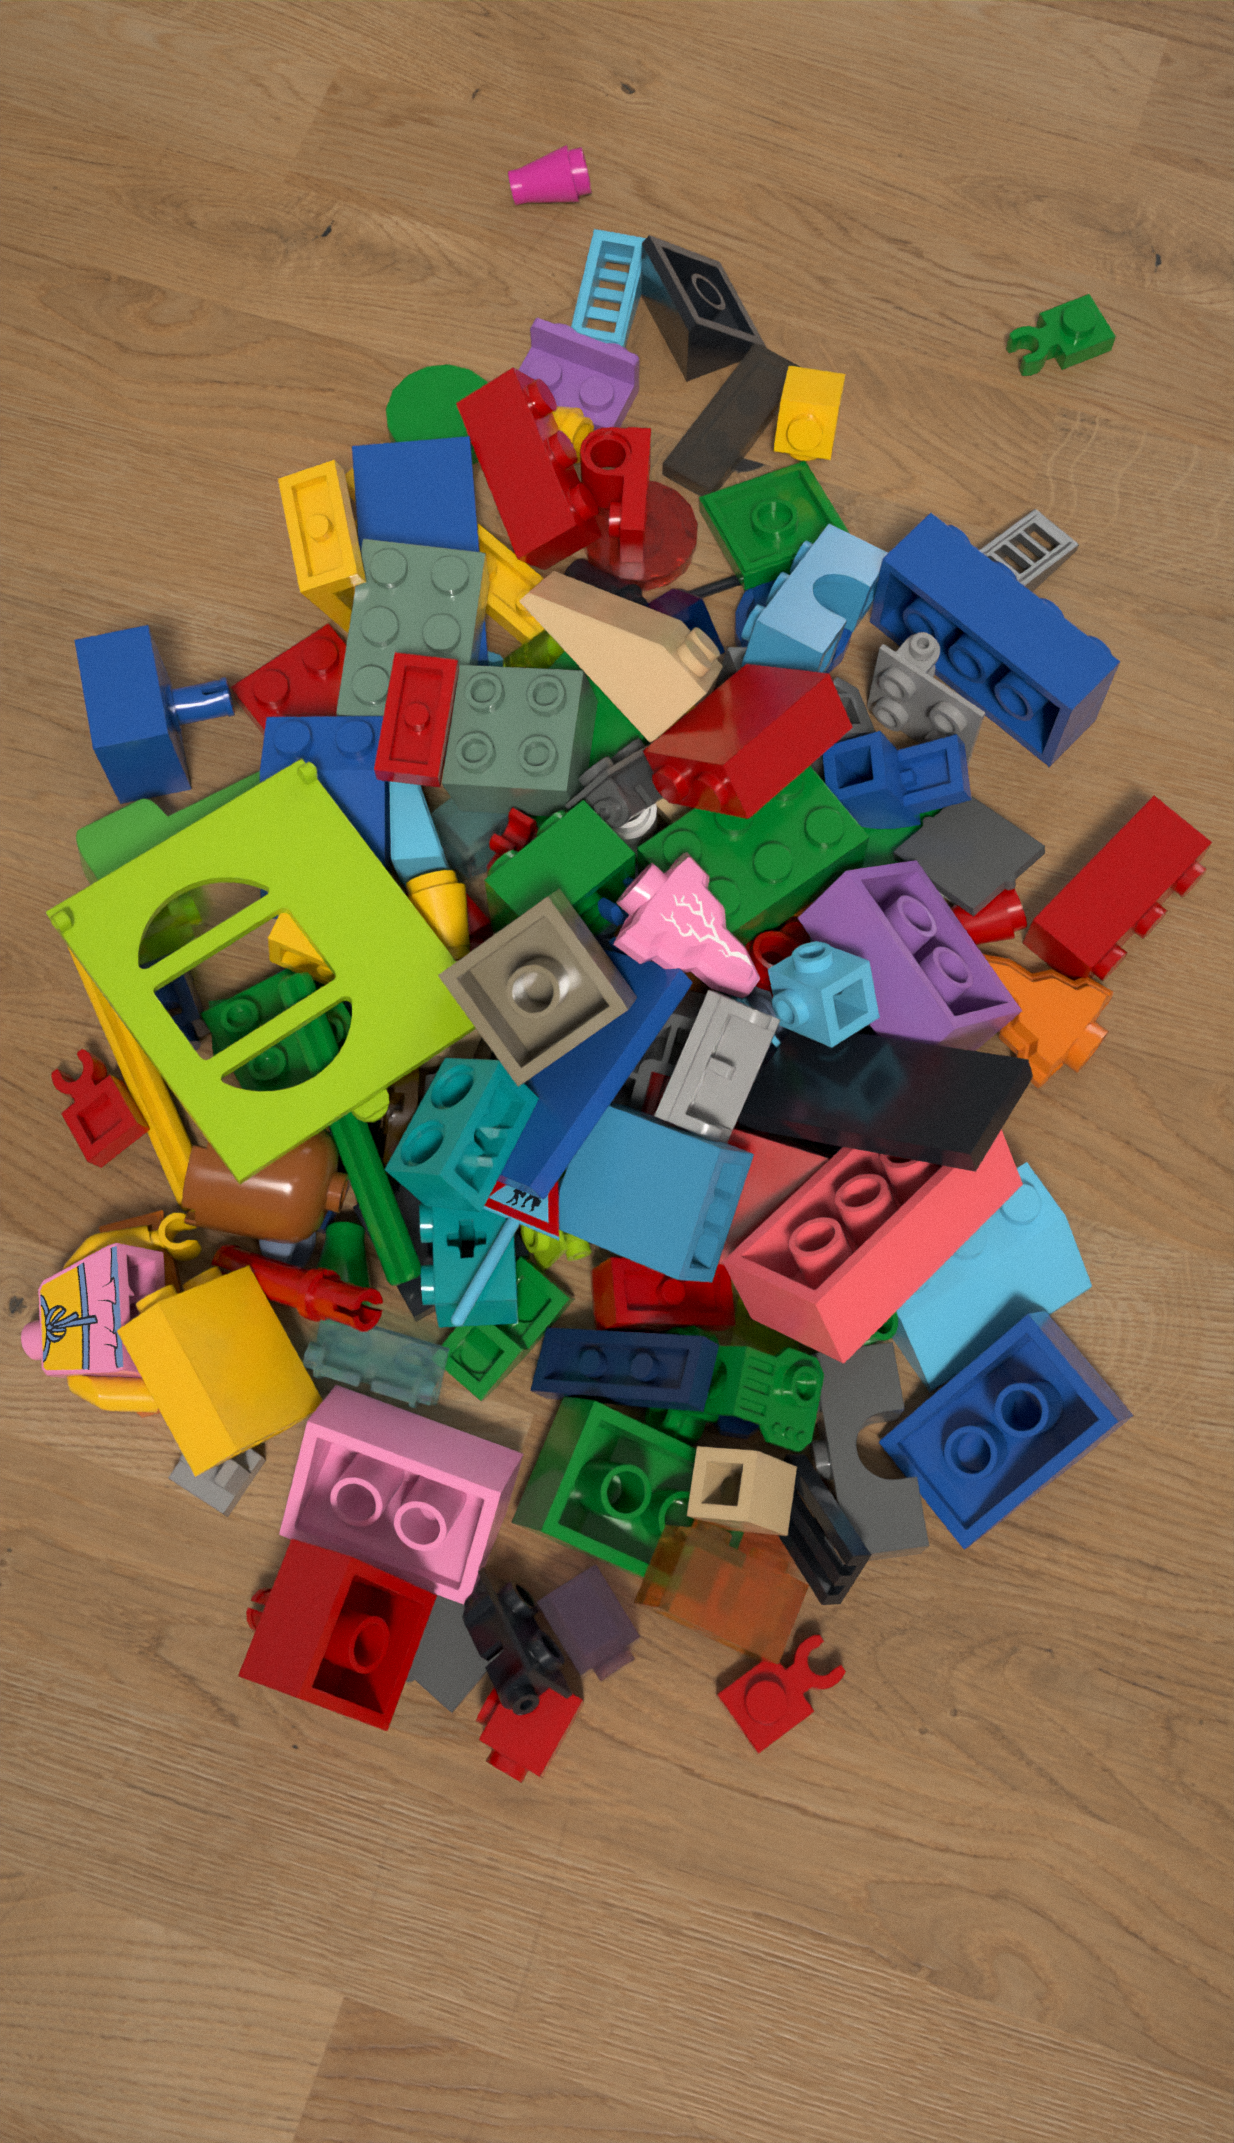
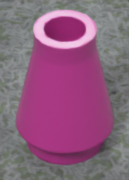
M565 145L519 169L508 171L515 205L524 203L580 202L579 196L592 193L582 147L569 150L568 145Z

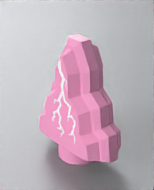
M688 852L676 859L665 873L653 863L648 865L632 881L616 902L629 916L625 920L613 945L639 964L652 960L664 969L679 968L684 973L692 972L711 989L742 999L748 996L760 980V977L745 946L726 929L725 908L708 889L710 876Z

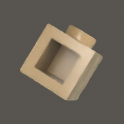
M697 1446L687 1516L731 1531L788 1536L797 1467L759 1451Z

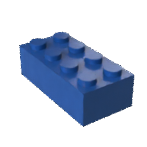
M930 513L882 559L870 623L899 646L913 634L925 632L932 635L940 646V655L935 663L934 675L960 696L986 712V717L1044 764L1050 767L1096 721L1120 661L1112 655L1104 642L1094 636H1087L1064 618L1062 611L1053 602L1045 598H1039L1017 581L1014 573L1006 565L997 561L993 562L974 547L963 531L953 525H946L934 514Z

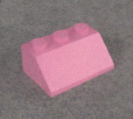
M335 1385L307 1421L279 1535L352 1556L424 1590L464 1605L466 1599L476 1591L481 1578L478 1571L482 1567L485 1568L509 1506L524 1454Z

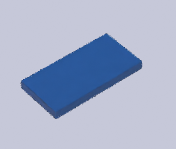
M470 436L352 446L360 552L363 539L480 552ZM485 618L478 666H489Z
M604 950L638 998L629 1010L524 1082L539 1100L497 1180L498 1182L543 1200L547 1197L692 985V981L681 969H664L651 961L639 964L630 956Z

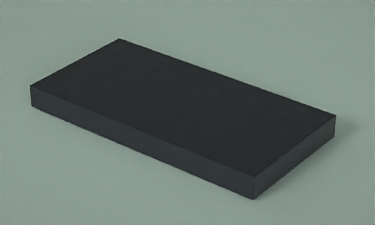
M790 1030L753 1083L739 1115L738 1123L741 1128L976 1172L1032 1080L1033 1074L1029 1059L854 1033L837 1045L829 1047Z

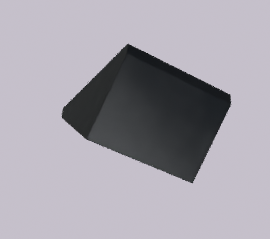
M651 235L642 242L641 297L686 382L757 356L766 348L719 261Z

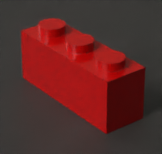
M512 367L456 403L518 560L542 570H547L602 537L595 520V516L599 514L596 500L590 490L583 483H580L573 465L578 461L577 453L569 438L557 426L553 416V412L557 410L556 401L548 386L541 379L535 380Z
M1154 795L1033 919L1023 944L1053 970L1073 981L1082 977L1092 978L1094 975L1101 981H1104L1128 954L1122 946L1131 936L1136 933L1142 939L1147 937L1168 912L1162 904L1174 892L1182 898L1185 897L1204 876L1207 869L1200 862L1212 842Z

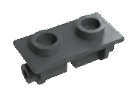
M638 738L611 759L607 756L588 769L578 778L584 789L565 805L568 810L584 800L610 828H619L644 809L664 799L653 784L652 775L654 773L643 753V750L650 744L645 746L642 740Z

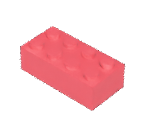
M1002 1129L976 1172L843 1147L723 1260V1263L751 1319L844 1364L1023 1183Z

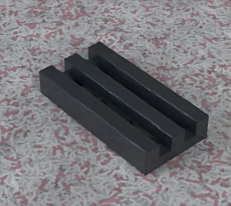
M787 1454L783 1461L796 1466L797 1470L788 1536L778 1535L820 1604H841L870 1559L871 1553L805 1454ZM805 1503L807 1504V1506L809 1507V1509H810L811 1512L813 1513L814 1517L812 1516V1514L810 1513V1511H809L808 1508L806 1507ZM828 1539L831 1541V1543H832L833 1546L835 1547L836 1551L834 1550V1548L832 1547V1545L830 1544V1542L828 1541Z

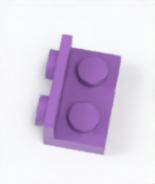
M535 318L530 327L531 348L519 371L535 380L541 379L553 394L557 406L580 408L584 416L593 421L594 431L606 427L620 428L639 392V357L621 345L601 342L576 332L568 325L554 324L540 318Z

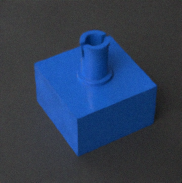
M148 625L74 640L93 750L119 803L124 804L143 798L148 799L192 790L181 735L182 725L224 716H235L227 677L173 689Z

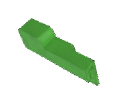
M260 771L168 817L154 802L143 798L79 829L76 833V842L82 870L90 885L260 784Z

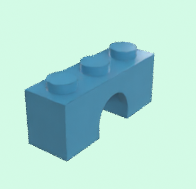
M831 524L827 525L814 544L806 540L793 561L790 570L791 575L781 572L768 595L766 608L757 604L748 617L741 638L749 643L741 667L746 664L825 673L832 662L844 628L854 632L873 605L882 559L888 552Z

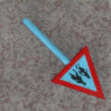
M558 1181L544 1200L501 1182H496L483 1209L507 1218L453 1313L451 1317L453 1325L461 1326L464 1324L520 1224L559 1240Z

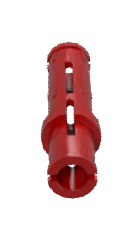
M234 1244L222 1246L212 1259L211 1265L228 1269L231 1272L249 1265L267 1299L296 1308L299 1315L314 1322H320V1319L324 1321L329 1319L350 1326L357 1331L367 1332L375 1327L382 1315L383 1310L362 1304L363 1301L376 1305L383 1304V1298L379 1291L370 1287H361L342 1281L336 1272L324 1267L311 1270L244 1250ZM221 1271L222 1275L228 1274L226 1272Z

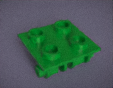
M285 969L200 1013L221 1051L285 1011L278 992V982L296 974V972ZM313 980L317 990L325 986ZM343 1002L325 1012L339 1050H341L348 1036L352 1019ZM294 1033L233 1071L241 1088L251 1091L283 1090L311 1079Z

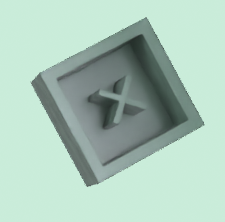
M460 665L442 785L460 811L508 814L512 808H515L526 815L552 816L561 810L570 811L565 805L584 789L578 778L589 768L598 703L584 671Z

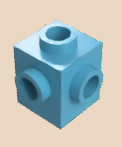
M815 941L797 947L791 956L768 969L773 993V1011L776 1017L781 1020L779 1025L833 1047L880 1018L869 960L831 947L827 943Z

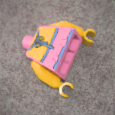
M172 1213L166 1216L158 1230L148 1231L147 1225L93 1234L85 1239L65 1263L62 1271L42 1281L38 1289L40 1319L29 1322L24 1326L21 1332V1343L25 1353L31 1359L41 1360L42 1370L47 1376L66 1378L69 1390L73 1394L102 1410L157 1413L158 1407L117 1330L140 1315L135 1305L137 1302L165 1287L163 1252L154 1250L166 1249L174 1259L180 1261L191 1260L200 1254L202 1247L196 1240L173 1243L174 1237L179 1232L197 1228L196 1226L184 1223L186 1214Z

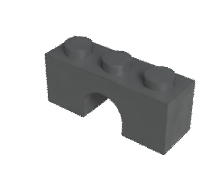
M893 1342L862 1346L844 1364L821 1352L813 1353L812 1356L819 1360L824 1373V1380L816 1417L820 1439L812 1440L810 1443L812 1466L822 1481L827 1480L828 1490L871 1553L868 1561L921 1554L929 1547L917 1477L896 1480L877 1477L864 1467L859 1459L856 1447L857 1436L861 1430L872 1424L897 1421L905 1409Z

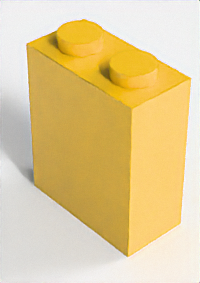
M249 1265L226 1275H222L219 1267L211 1268L182 1285L184 1292L177 1294L173 1285L163 1287L137 1302L135 1305L140 1315L117 1330L195 1477L285 1432L312 1415L323 1402Z

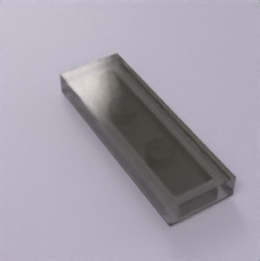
M755 342L663 462L662 475L700 497L720 490L779 412L788 366H800Z

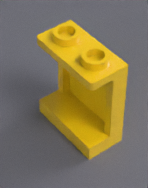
M331 460L278 478L300 593L349 633L355 587L366 583V577L358 541L357 520L353 518L344 469L335 460Z

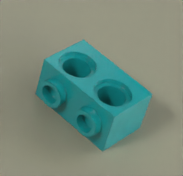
M445 1058L388 1162L385 1171L425 1206L481 1212L539 1098L524 1083L518 1087L499 1060Z

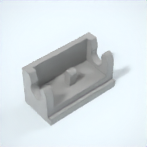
M708 990L654 1116L712 1141L718 1142L720 1140L727 1143L781 1020L718 992Z

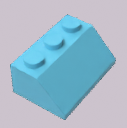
M1027 1162L1017 1168L1023 1185L896 1311L898 1315V1328L892 1339L929 1393L955 1377L1027 1314L1046 1311L1051 1315L1092 1287L1066 1215Z

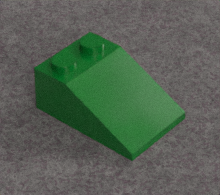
M565 1396L511 1522L571 1550L712 1609H715L744 1532L726 1530L687 1516L696 1448L597 1401Z

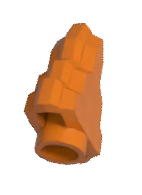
M983 954L1022 1010L1020 1014L998 1031V1038L1016 1054L1017 1058L1029 1059L1033 1074L1030 1082L1035 1087L1040 1088L1063 1064L1078 1073L1109 1032L1098 1024L1096 1020L1102 1010L1109 1004L1114 992L1089 977H1082L1073 981L1053 969L1032 974L1011 959Z

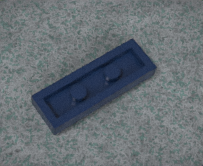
M547 1327L530 1391L546 1399L563 1400L565 1396L594 1400L602 1404L704 1412L719 1345L704 1336Z

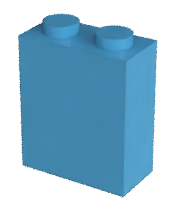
M610 1103L567 1166L565 1176L558 1184L559 1230L674 1279L712 1282L754 1154L721 1141H712L673 1123L626 1105Z

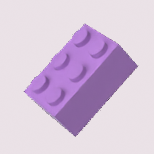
M917 860L845 871L798 917L809 934L811 942H824L831 947L870 961L880 1017L870 1023V1026L877 1036L976 1051L1022 1012Z

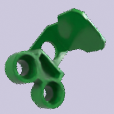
M693 1325L686 1328L673 1327L665 1333L704 1336L718 1344L719 1349L704 1412L647 1407L645 1413L647 1426L692 1446L702 1435L706 1423L717 1424L719 1415L735 1416L758 1424L765 1442L788 1450L800 1452L812 1442L824 1380V1373L818 1358L789 1347H784L772 1356L748 1346H720L719 1340L714 1333Z

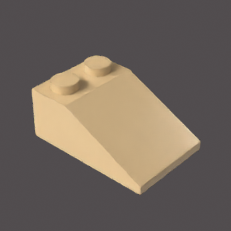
M556 571L550 573L519 601L651 744L707 694L723 668L717 660L720 656L718 648L699 628L695 627L690 631L678 619Z

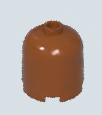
M325 1128L240 1185L209 1142L207 1147L194 1144L183 1188L182 1207L191 1209L188 1211L184 1223L276 1243L295 1244L308 1239L321 1227L328 1210L340 1213L346 1197L349 1176L346 1173L338 1172L339 1151L334 1137Z

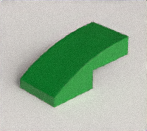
M520 1256L516 1261L518 1323L456 1327L432 1356L434 1361L480 1401H484L542 1339L547 1327L551 1328L575 1299L532 1261L523 1256Z

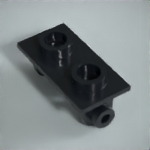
M482 1567L478 1573L486 1591L474 1593L466 1599L462 1620L481 1658L490 1661L504 1649L499 1656L485 1667L502 1706L513 1710L516 1715L528 1714L536 1709L539 1704V1696L548 1688L568 1699L573 1694L560 1670L565 1660L558 1646L545 1632L540 1630L534 1618V1615L539 1612L536 1601L529 1591L517 1580L512 1579L506 1583Z

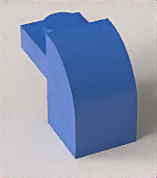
M878 731L835 743L822 754L825 784L861 827L897 829L921 825L920 813L972 800L965 744L957 734L897 750L884 734Z

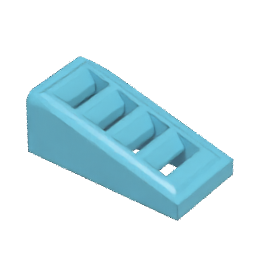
M594 229L571 328L576 332L604 343H615L624 348L626 347L641 297L642 242L646 238ZM606 262L630 266L629 273L605 269ZM601 280L624 284L625 290L622 292L600 288L599 284ZM594 300L621 304L620 311L593 307ZM589 318L617 323L614 333L586 328Z
M389 781L391 860L400 882L406 887L408 881L418 876L436 871L450 870L421 785Z

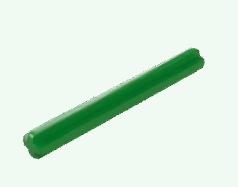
M308 972L296 973L278 982V992L285 1010L317 991L313 978ZM326 1013L294 1032L311 1078L323 1071L340 1052ZM349 1112L329 1127L346 1173L349 1176V1181L387 1282L391 1286H397L421 1275V1265L368 1124L358 1120L352 1112Z

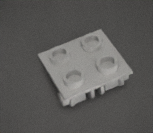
M920 632L908 637L896 652L882 644L878 652L867 708L873 712L875 718L883 726L892 731H902L919 744L957 734L965 744L967 766H969L986 712L933 678L935 663L940 655V646L937 640L928 633Z

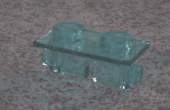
M320 1319L317 1341L309 1343L303 1365L313 1370V1377L322 1379L325 1376L357 1387L360 1382L372 1385L371 1391L409 1402V1407L416 1409L419 1403L428 1406L432 1404L437 1405L450 1348L379 1326H375L367 1332H360L350 1326L329 1319L326 1321Z

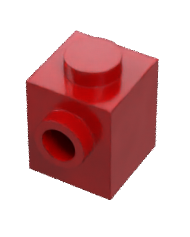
M493 1688L476 1718V1722L485 1726L478 1740L493 1748L486 1762L520 1783L523 1782L528 1771L543 1778L584 1705L583 1699L574 1694L567 1699L548 1688L539 1696V1704L536 1709L525 1715H516L513 1710L502 1706L495 1688Z

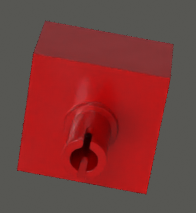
M291 1538L273 1587H265L258 1590L250 1600L264 1605L265 1608L263 1612L247 1608V1622L255 1633L238 1677L388 1732L437 1595L352 1556Z

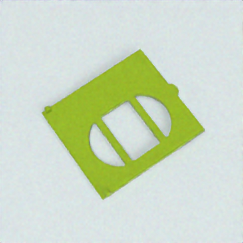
M302 758L46 911L53 927L65 941L239 1185L349 1112H352L358 1120L363 1122L380 1120L389 1108L387 1087L476 1029L438 976L456 963L455 959L319 782L316 766L309 761L305 763ZM214 883H240L255 886L268 892L266 896L147 969L139 967L141 945L149 925L161 909L179 895L194 888ZM279 914H289L334 974L335 979L208 1060L202 1059L158 1000L155 992ZM343 1001L351 1003L352 1019L345 1043L334 1060L315 1077L294 1087L276 1091H251L236 1088L222 1082L224 1077Z

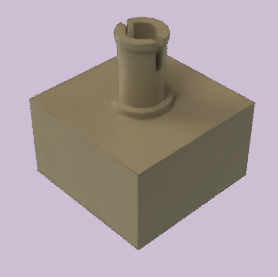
M560 889L543 899L438 975L518 1087L629 1010L638 998Z

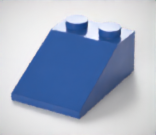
M383 716L266 717L260 765V783L301 758L305 763L308 761L313 763L317 768V779L391 875L393 863L391 860L389 781L377 780L374 772ZM260 889L261 899L262 897L268 894V892L263 889Z
M1044 1311L1029 1313L883 1437L879 1443L907 1478L917 1477L920 1495L965 1550L1085 1457L1134 1415L1049 1314Z

